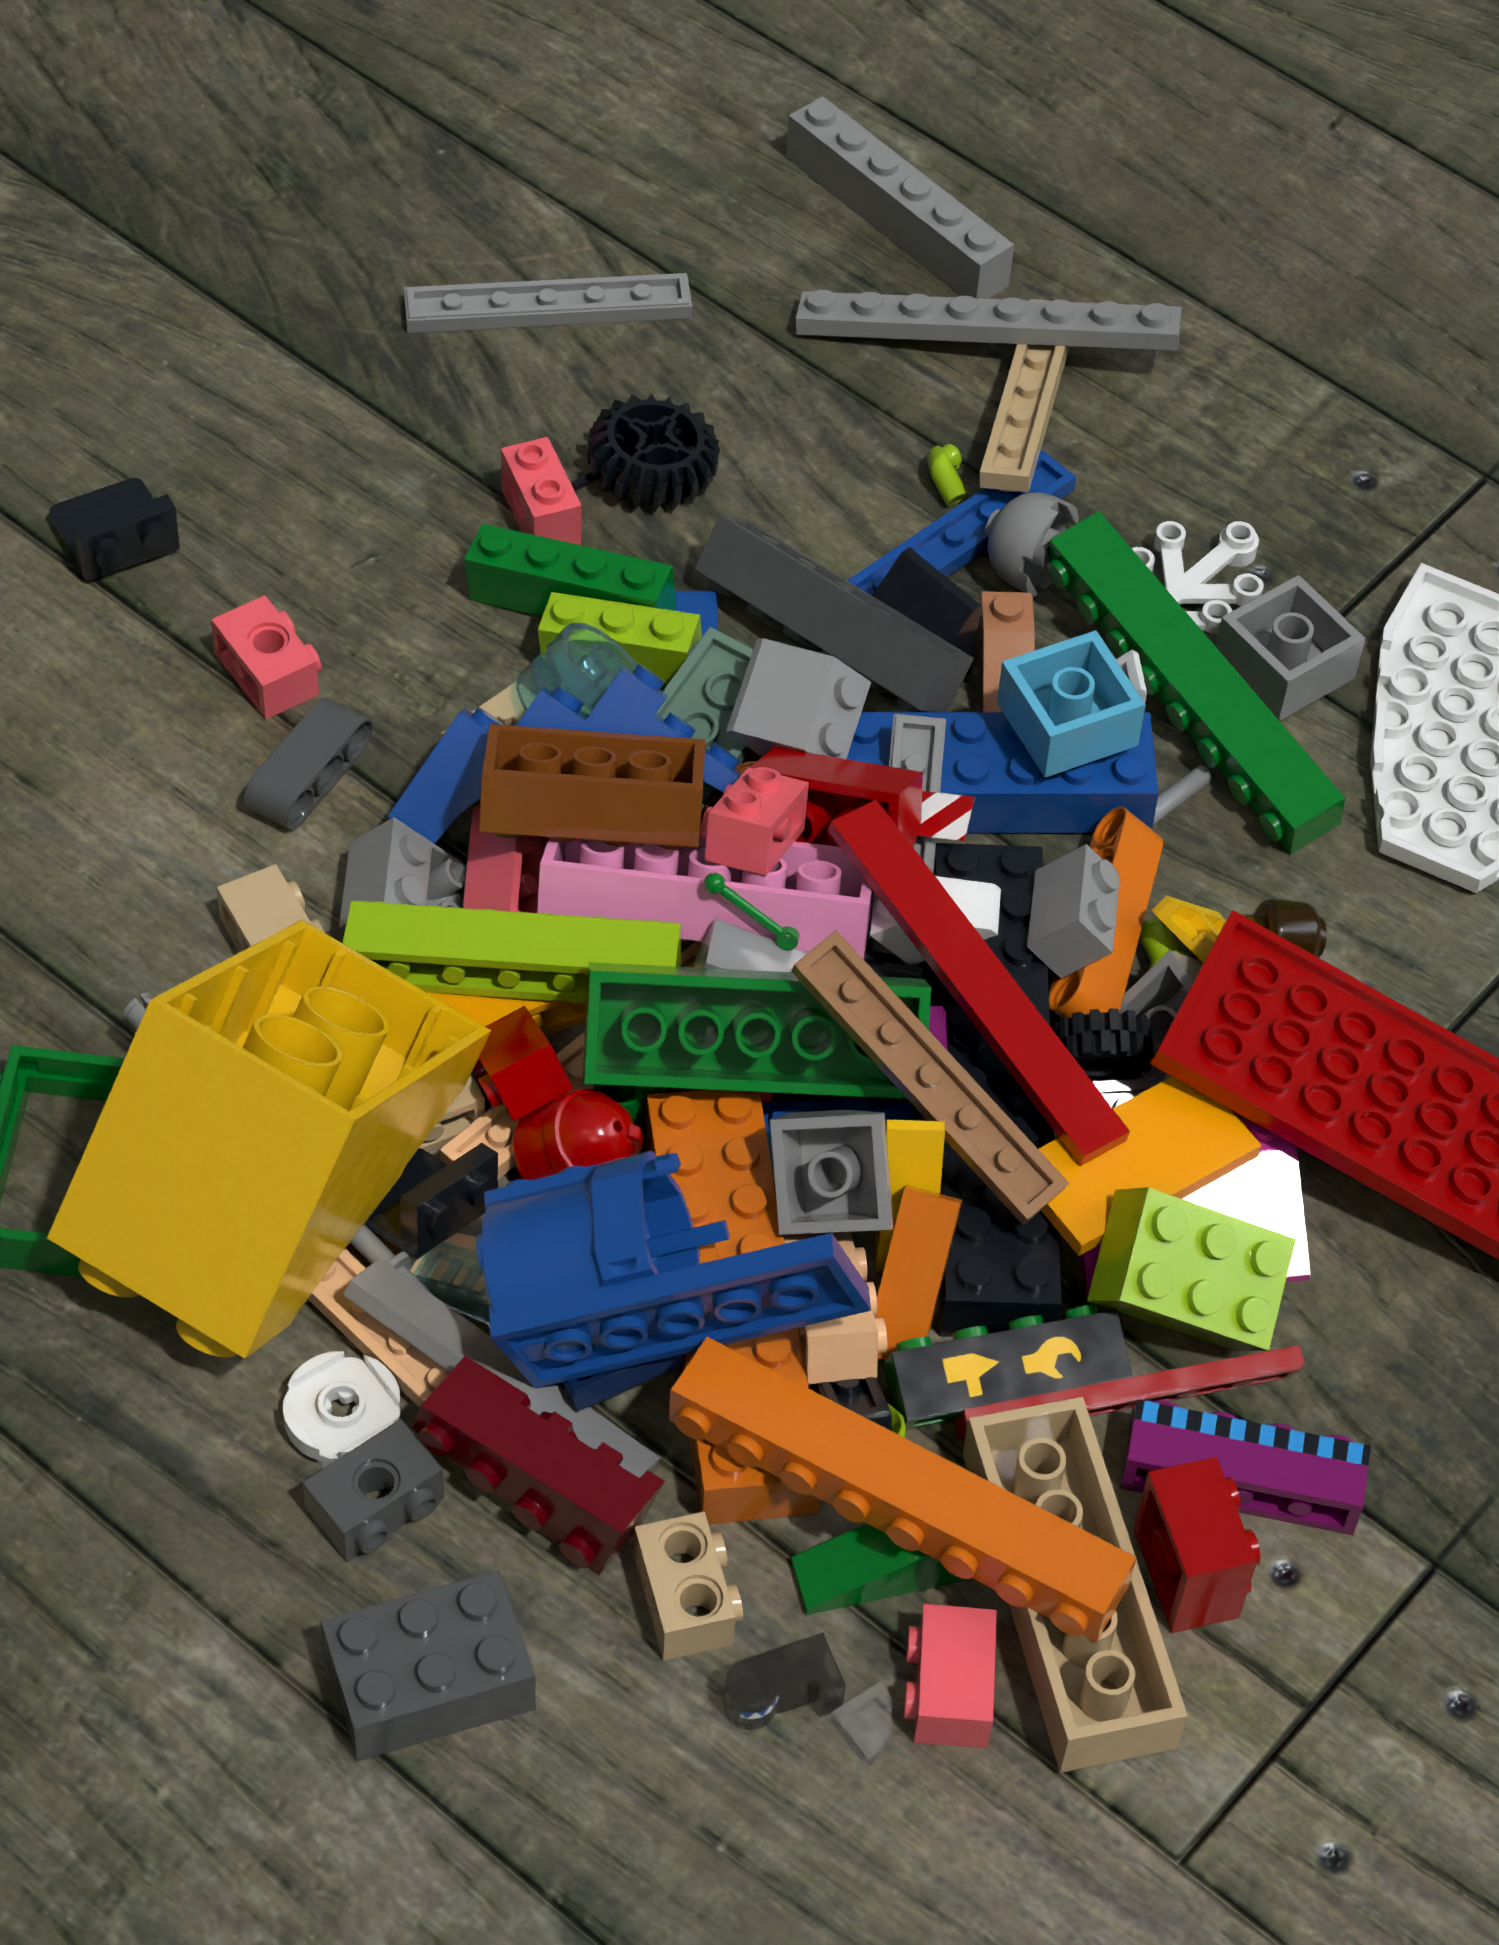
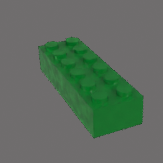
M588 963L583 1057L584 1084L907 1099L792 972ZM880 977L929 1030L931 986L925 979Z

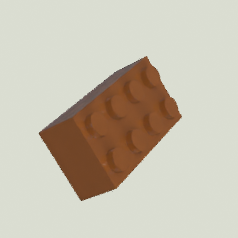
M489 724L482 769L479 832L493 833L502 838H517L521 835L548 837L557 842L586 839L600 840L612 846L642 843L656 844L667 850H679L685 847L699 848L705 739Z

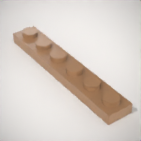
M837 930L832 932L794 964L791 970L794 976L927 1121H945L944 1139L1023 1226L1066 1189L1069 1182Z

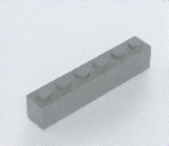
M824 96L789 115L786 158L961 296L966 295L974 298L989 299L1009 286L1014 244Z

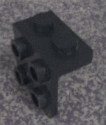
M130 478L54 504L49 510L50 519L86 582L180 549L175 505L168 494L153 499L144 482L139 478Z
M480 1143L447 1165L424 1149L418 1148L405 1166L400 1178L364 1224L415 1259H419L485 1213L484 1192L498 1188V1152Z

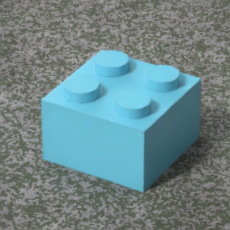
M1096 630L1002 661L997 704L1044 778L1139 746L1146 704Z

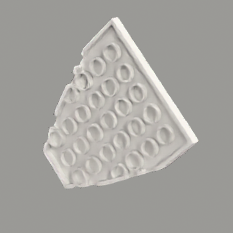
M1421 563L1387 621L1380 640L1370 754L1378 850L1384 855L1474 893L1499 880V594Z

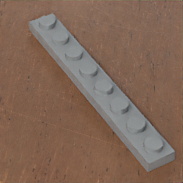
M829 290L802 291L796 315V335L1178 351L1182 307L1166 306L1160 303L1131 305L1118 304L1111 301L1081 303L1063 299L1032 301L1014 297L982 299L966 295L958 297H933L924 294L884 295L876 292L859 294L834 293Z

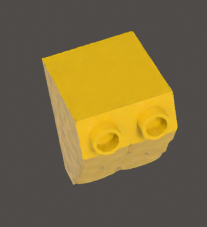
M300 920L150 999L47 1239L80 1258L78 1264L79 1272L95 1288L118 1297L130 1298L141 1295L177 1317L176 1329L178 1334L195 1349L217 1357L239 1355L246 1359L290 1326L298 1311L336 1259L394 1186L407 1163L464 1089L491 1030L309 923Z

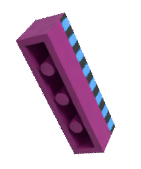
M1137 1399L1129 1432L1120 1489L1143 1493L1148 1471L1217 1457L1225 1478L1232 1477L1236 1483L1240 1496L1239 1513L1354 1535L1364 1506L1371 1446L1355 1443L1345 1436L1329 1435L1325 1437L1296 1431L1285 1424L1273 1423L1265 1425L1240 1420L1225 1412L1205 1413L1180 1408L1170 1401L1156 1400L1150 1402Z

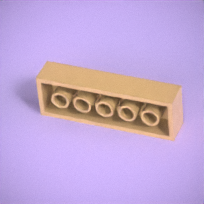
M1083 1397L969 1418L962 1453L968 1471L1135 1556ZM1137 1559L1129 1587L1097 1643L1082 1635L1071 1636L1062 1632L1052 1623L1051 1619L1028 1607L1019 1608L1009 1604L1060 1773L1178 1749L1188 1715Z

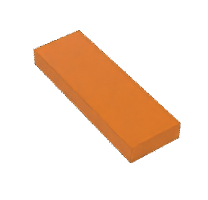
M908 1185L905 1186L877 1295V1316L874 1318L883 1317L887 1331V1352L878 1353L879 1359L886 1360L892 1352H896V1344L899 1342L929 1336L962 1204L961 1199Z

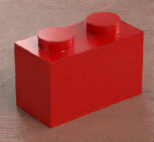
M525 1005L485 1026L491 1030V1033L472 1073L493 1109L503 1104L513 1121H516L573 1090L550 1042Z

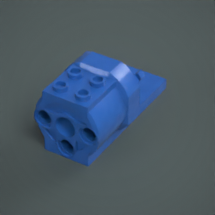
M647 1151L587 1167L572 1166L562 1170L559 1174L534 1180H515L506 1184L505 1187L484 1192L485 1213L481 1233L477 1236L476 1249L489 1301L490 1338L534 1388L695 1352L706 1337L725 1345L871 1311L869 1287L832 1233L701 1264L699 1246L728 1240L730 1234L726 1219L698 1227L693 1226L683 1193L670 1175V1173L678 1172L681 1165L677 1153L656 1156L653 1151Z

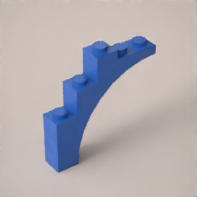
M638 664L634 671L624 665L589 716L579 711L584 703L575 695L559 685L553 692L544 686L516 725L691 738L696 731L690 724L672 712L665 719L657 714V711L668 697L666 693L660 690L664 681L641 664ZM477 707L474 713L466 708L461 710L387 817L390 819L395 817L435 844L456 818L481 798L482 769L489 724L503 725V723L480 707ZM713 743L709 750L705 747L704 782L724 792L729 784L733 785L743 774L735 769L740 761L716 743Z

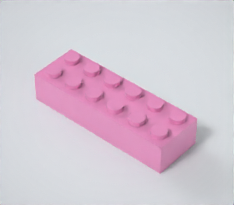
M699 835V848L685 847L679 850L663 849L656 844L630 843L625 846H612L600 840L576 839L571 842H557L548 839L540 862L537 913L681 923V942L687 940L703 942L715 918L776 941L777 937L722 895L719 893L711 894L704 888L705 877L710 873H719L724 877L726 886L781 927L790 926L795 928L800 935L796 949L808 953L832 932L837 930L864 960L872 918L874 892L843 850L837 846L795 841L767 876L705 861L706 839L701 838V835Z

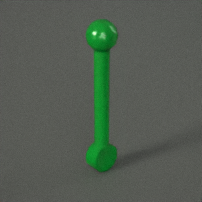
M710 873L705 877L704 888L707 892L711 894L719 893L777 937L776 942L780 948L784 950L796 948L800 935L795 928L790 926L781 927L726 886L725 879L721 874Z

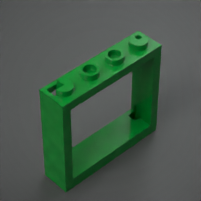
M11 1045L5 1069H0V1204L30 1092L107 1101L125 1058ZM0 1228V1268L82 1277L78 1269L80 1258L47 1239L49 1233Z

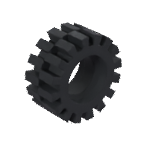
M1109 1008L1108 1012H1100L1099 1009L1089 1010L1090 1014L1082 1012L1072 1013V1018L1064 1016L1059 1019V1022L1053 1024L1055 1034L1090 1079H1097V1081H1107V1079L1113 1078L1115 1080H1126V1076L1136 1078L1141 1076V1072L1148 1073L1151 1071V1067H1154L1150 1064L1154 1057L1152 1021L1147 1019V1016L1144 1014L1136 1015V1011L1132 1010L1119 1013V1009Z

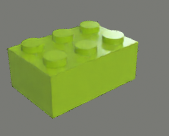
M1150 1187L1118 1189L1114 1193L1087 1301L1233 1351H1269L1296 1239Z

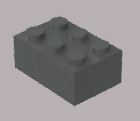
M499 1570L321 1620L324 1657L357 1762L535 1710L536 1676Z

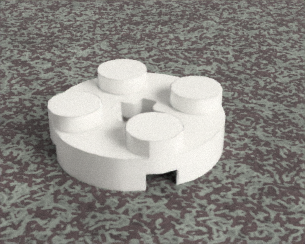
M344 1351L323 1353L303 1363L292 1374L288 1382V1391L283 1401V1420L287 1435L297 1449L306 1456L316 1459L323 1468L400 1419V1390L397 1381L390 1370L375 1358L363 1355L364 1360L355 1357H345ZM339 1399L343 1404L354 1401L357 1405L352 1409L351 1415L337 1417L330 1414L332 1412L331 1402Z

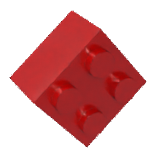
M1217 1457L1148 1471L1133 1530L1171 1634L1239 1618L1246 1595L1251 1592V1580L1255 1567L1260 1564L1261 1554L1256 1535L1252 1529L1245 1530L1238 1513L1240 1511V1496L1236 1483L1232 1477L1225 1478Z

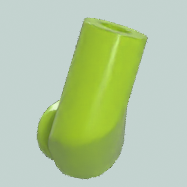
M946 444L943 447L935 446L927 454V464L932 480L948 507L959 504L969 496L956 471L962 458L958 448L953 444Z

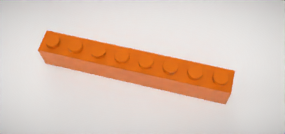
M709 1337L705 1338L670 1391L669 1421L675 1423L677 1428L688 1437L696 1440H708L727 1450L730 1456L740 1464L747 1467L757 1466L779 1477L784 1485L792 1491L802 1495L811 1494L832 1505L847 1520L856 1523L865 1522L886 1533L891 1541L899 1547L909 1551L919 1550L940 1561L951 1574L962 1579L972 1578L995 1590L999 1597L1010 1605L1019 1608L1028 1607L1051 1619L1052 1623L1059 1630L1068 1635H1082L1097 1643L1129 1587L1136 1556Z

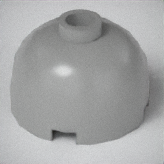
M1036 492L1020 495L1006 504L1002 510L996 509L988 519L985 527V536L989 537L987 550L990 565L998 577L1022 592L1032 593L1033 597L1038 595L1035 590L1037 585L1047 589L1053 582L1047 571L1049 540L1067 530L1069 523L1072 525L1078 523L1077 508L1071 503L1055 496Z

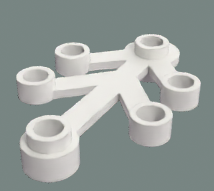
M1166 521L1159 524L1156 529L1154 545L1161 554L1165 588L1179 604H1204L1202 612L1186 611L1201 630L1211 634H1218L1221 619L1211 616L1215 615L1222 618L1224 615L1232 612L1229 604L1243 606L1262 595L1264 588L1262 580L1258 576L1249 573L1237 576L1233 584H1205L1227 565L1244 567L1255 560L1259 538L1255 529L1250 524L1242 521L1230 523L1221 531L1218 546L1185 573L1181 553L1186 537L1185 528L1174 521ZM1143 547L1132 548L1150 571L1153 572L1155 561L1153 553ZM1242 589H1249V590H1251V591H1253V592H1246V591H1243Z

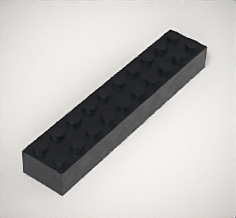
M936 843L933 870L935 876L992 883L1001 889L998 935L987 938L984 941L1050 1026L1048 968L1027 947L1035 871L1043 867L1042 847ZM934 972L932 980L933 1006H943V1010H946L947 1051L1037 1149L1054 1141L1055 1131ZM944 1139L940 1194L961 1199L962 1204L939 1292L940 1336L953 1337L952 1334L956 1331L976 1326H986L988 1334L1009 1330V1322L1035 1315H1041L1043 1323L1058 1321L1062 1306L1059 1232L1042 1211L1037 1213L1023 1226Z

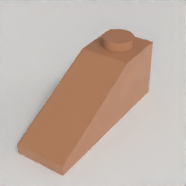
M981 591V610L976 638L980 712H1002L997 704L1002 661L1035 651L1032 593Z

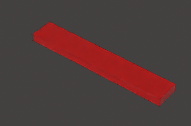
M1296 1345L964 1409L954 1419L958 1440L962 1439V1441H965L968 1420L972 1417L1079 1397L1084 1398L1089 1416L1091 1417L1133 1409L1136 1407L1137 1399L1150 1402L1156 1400L1174 1401L1288 1379L1301 1370L1305 1363L1301 1347Z

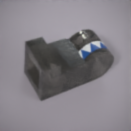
M822 1632L744 1659L733 1665L727 1673L723 1706L725 1715L737 1727L747 1730L760 1729L769 1724L775 1714H781L814 1703L819 1717L842 1710L846 1684Z

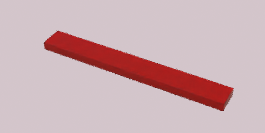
M877 799L831 821L829 828L831 836L1079 1165L1082 1166L1126 1142L1130 1130Z

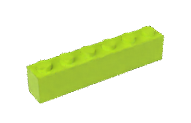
M351 901L343 938L344 945L421 990L430 993L586 1003L589 962L680 967L681 923L657 920L644 921L600 916L585 917L549 913L497 911L494 909L453 908L438 905L395 904L380 901Z

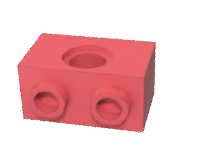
M544 437L501 448V490L521 532L581 545L582 505L549 438Z
M266 595L211 619L215 655L265 720L319 695L318 672L322 671V664L316 650L311 644L307 643L304 645L296 635L289 615L284 610L278 612Z

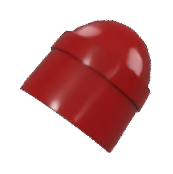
M582 1089L560 1096L558 1099L520 1118L513 1136V1152L517 1168L523 1180H534L559 1174L562 1170L572 1166L587 1167L639 1154L643 1143V1134L641 1128L634 1125L629 1112L620 1103L602 1092Z

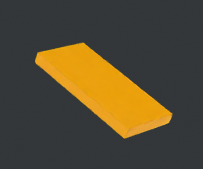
M1172 1076L1113 1108L1130 1130L1126 1142L1080 1166L1060 1138L1038 1149L1069 1182L1066 1189L1041 1211L1076 1254L1080 1256L1102 1244L1115 1190L1150 1187L1183 1199L1258 1157L1262 1145L1230 1108Z

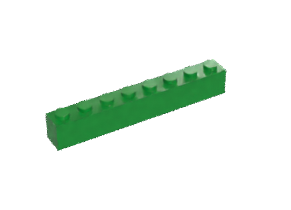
M1100 511L1049 540L1047 571L1054 584L1060 589L1066 588L1076 600L1077 608L1082 617L1089 624L1095 623L1106 636L1110 650L1117 658L1132 649L1139 654L1147 694H1155L1166 707L1167 715L1175 728L1181 732L1185 730L1196 742L1197 750L1203 761L1211 768L1217 767L1227 779L1228 787L1234 798L1240 804H1248L1259 817V823L1263 832L1271 841H1279L1287 852L1292 855L1341 824L1345 797Z

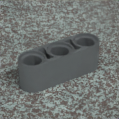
M327 697L321 698L254 773L245 790V807L290 830L297 829L364 752L372 736L373 721Z

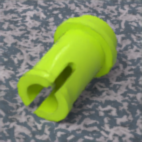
M1159 918L1150 919L1143 923L1138 941L1142 944L1151 963L1149 970L1169 950L1188 956L1187 953L1179 950L1170 929Z

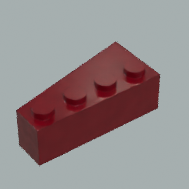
M465 1355L420 1406L412 1429L418 1432L420 1441L428 1450L441 1457L447 1455L465 1470L469 1481L476 1488L487 1494L495 1493L509 1504L515 1517L524 1526L534 1531L541 1530L557 1542L560 1551L571 1563L584 1569L588 1567L600 1576L633 1536L634 1527L642 1525L665 1481L648 1470L641 1478L635 1476L619 1465L623 1461V1454L604 1442L597 1449L589 1447L578 1440L577 1435L573 1431V1423L555 1411L553 1413L541 1412L540 1414L529 1409L531 1402L526 1393Z

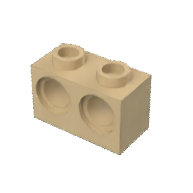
M705 1511L635 1526L633 1557L662 1660H670L734 1645L736 1621L743 1620L741 1597L736 1584L726 1585L722 1568L728 1566L724 1540L720 1532L711 1533ZM682 1553L692 1556L694 1560L688 1563H678L669 1557ZM692 1606H701L708 1609L710 1613L705 1616H693L688 1614L685 1609Z

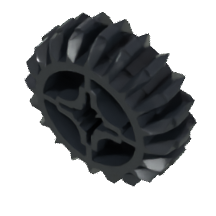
M650 393L646 400H640L631 394L626 403L614 400L610 409H601L597 421L593 422V426L589 431L586 456L592 471V478L600 480L602 491H614L617 502L624 499L633 500L635 509L641 503L650 504L656 512L661 504H666L675 510L680 501L692 504L697 495H705L706 489L710 486V482L713 481V477L717 473L720 447L718 446L719 440L716 439L714 433V426L706 424L704 413H691L689 403L678 406L673 404L671 396L662 401L656 400L652 393Z

